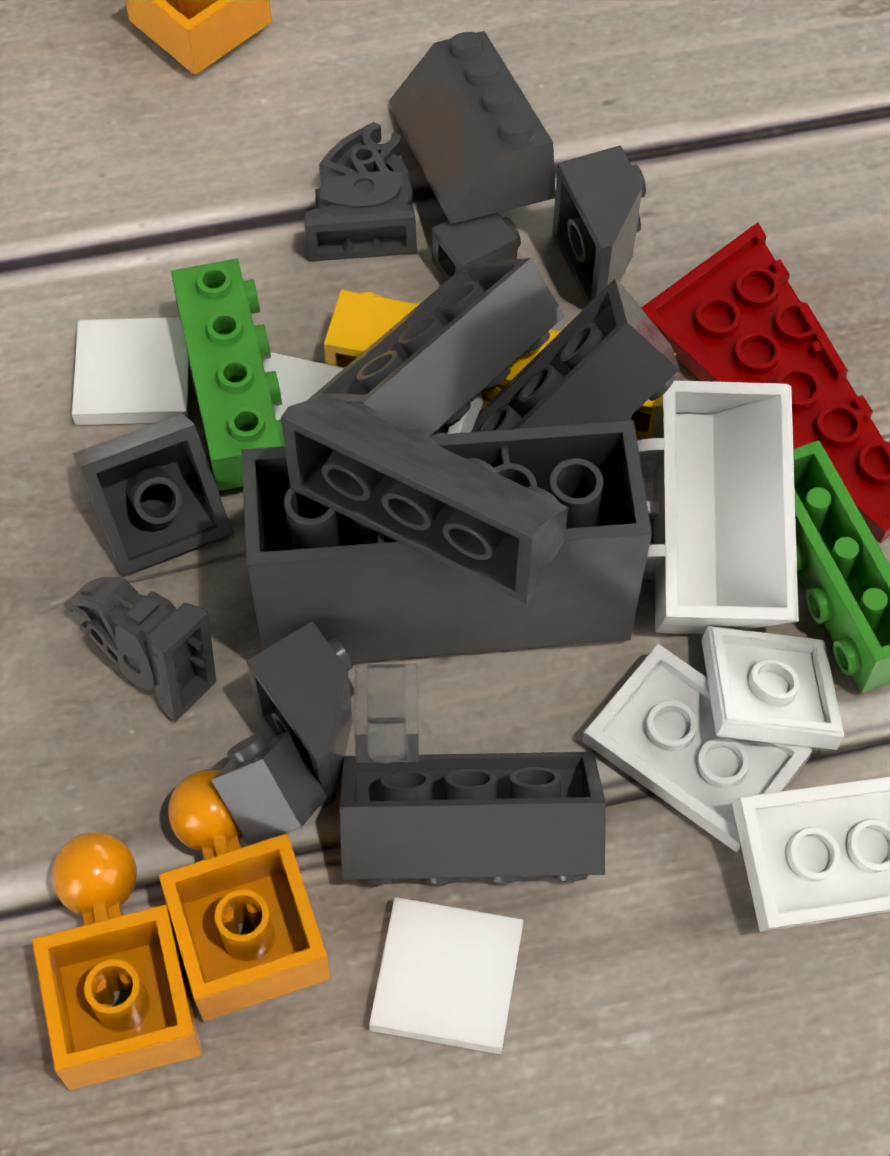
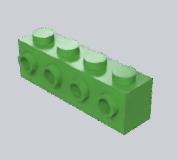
M237 258L171 270L180 322L213 476L218 491L243 486L241 449L285 446L281 420H276L273 409L274 406L282 405L276 371L265 372L262 362L263 359L271 358L266 328L264 324L254 326L251 315L260 313L254 279L243 281Z
M818 440L793 449L797 575L806 590V603L812 618L818 624L824 623L834 642L833 653L840 670L846 676L851 675L860 692L864 693L890 683V565L821 442Z

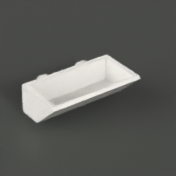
M674 381L671 387L660 398L654 400L652 404L653 438L637 441L642 476L653 478L654 501H647L649 519H654V544L649 545L643 579L655 580V633L704 634L707 626L748 630L798 622L791 386L778 383Z

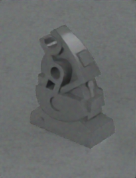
M372 122L342 139L322 159L319 164L321 185L320 189H315L316 209L305 211V232L309 262L417 253L416 218L413 209L412 186L408 178L407 167L402 159L399 158L402 151L401 135L393 132L388 142L377 144L382 140L381 125Z
M117 577L94 579L85 584L64 603L69 612L76 610L87 619L80 627L87 635L91 636L100 649L120 668L125 678L142 689H154L164 712L174 722L217 682L208 612L203 608L183 603L176 609L171 601L153 591L147 596L141 595L126 579Z

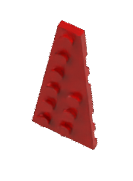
M757 222L641 308L670 343L674 353H676L675 357L701 381L790 385L792 391L793 449L818 440L821 442L872 535L881 544L890 536V442L883 439L872 421L873 411L863 395L857 396L846 378L848 369L808 303L799 300L788 282L790 274L781 259H774L765 244L767 236Z

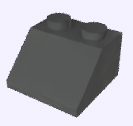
M621 145L558 163L552 235L587 305L614 279L620 282L633 257L636 233L641 230L639 209L641 198L646 195L645 179L639 166L630 164Z
M183 413L72 453L93 509L122 576L233 534L195 424Z
M311 621L246 661L258 715L274 737L288 731L291 732L327 796L321 804L325 808L335 801L353 722L350 697L355 695V690L348 678V671L353 668V665L345 648L335 636L325 639L314 622Z

